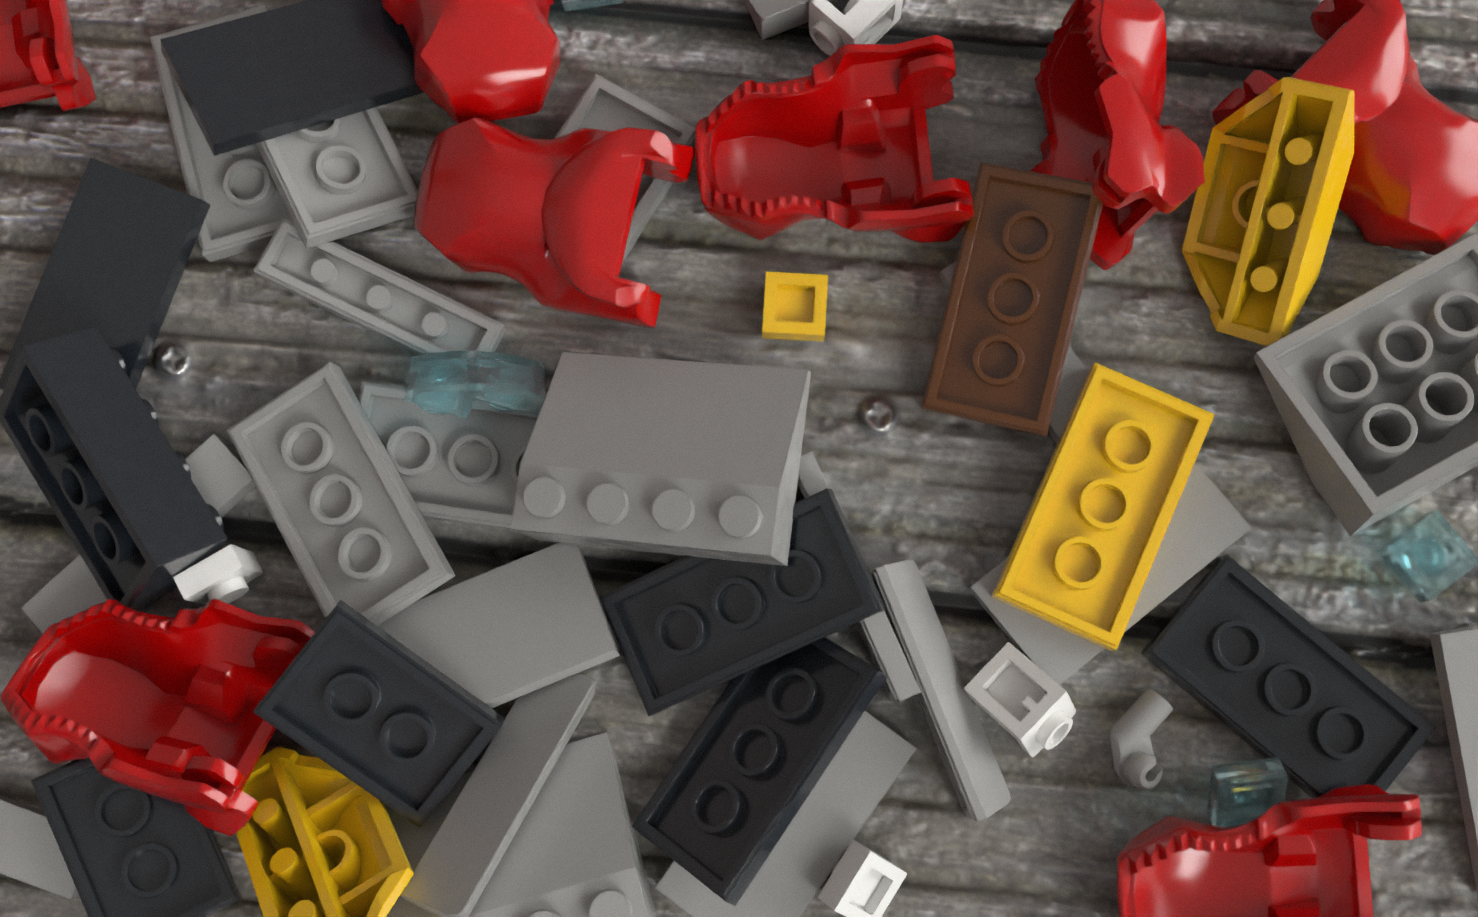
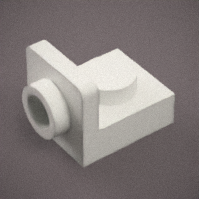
M811 0L809 2L810 36L814 43L829 56L846 44H875L901 19L903 0H849L843 14L827 0Z
M1009 642L963 688L967 695L1007 730L1031 757H1035L1043 748L1049 750L1057 746L1066 737L1073 725L1071 718L1075 715L1076 709L1067 691Z

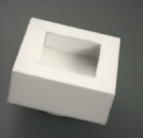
M230 544L177 574L173 579L184 600L207 604L208 601L217 599L225 603H231L249 591L247 583L264 574L252 551Z
M853 839L842 858L834 866L831 876L817 898L845 917H882L907 873Z

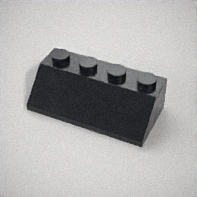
M97 326L21 347L0 397V422L107 600H118L126 607L141 612L177 588L173 579L174 576L222 548L228 539L224 533L222 519L218 511L212 505L206 504L191 480V472L187 461L179 452L173 451L159 428L158 417L153 406L147 400L141 399L127 376L122 356L115 348L108 346Z

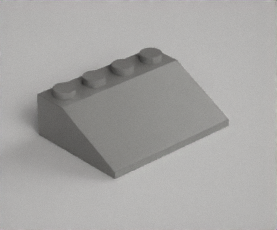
M1476 233L1261 349L1253 357L1313 485L1350 536L1478 466V235Z
M562 352L520 463L510 529L541 541L787 566L811 372L806 369Z
M608 732L571 742L565 746L469 917H658L634 828H632L633 822ZM473 772L461 776L420 828L384 804L413 872ZM399 896L386 917L437 916Z

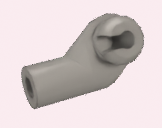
M1147 688L1113 725L1110 732L1114 770L1124 784L1136 787L1139 790H1148L1155 787L1162 777V765L1156 762L1150 735L1173 711L1172 706L1161 695L1150 688Z

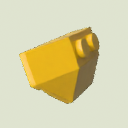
M1283 77L1269 87L1267 91L1212 128L1203 163L1205 182L1196 191L1182 253L1196 286L1212 313L1209 316L1216 331L1265 346H1269L1289 334L1319 276L1354 155V90Z
M280 746L262 755L242 789L243 792L256 799L259 804L250 820L243 828L236 832L263 917H386L414 873L384 803L318 757L299 755L295 750Z

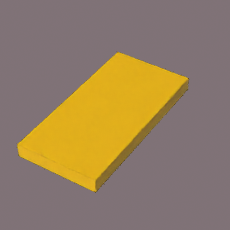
M1095 362L1089 369L991 597L1107 650H1117L1215 414Z

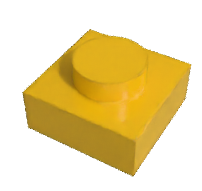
M766 271L762 338L824 342L828 275Z

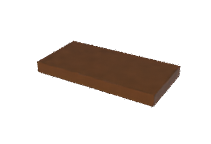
M980 162L972 194L974 216L965 223L921 408L927 411L1047 437L1103 202L1093 193L1092 183Z

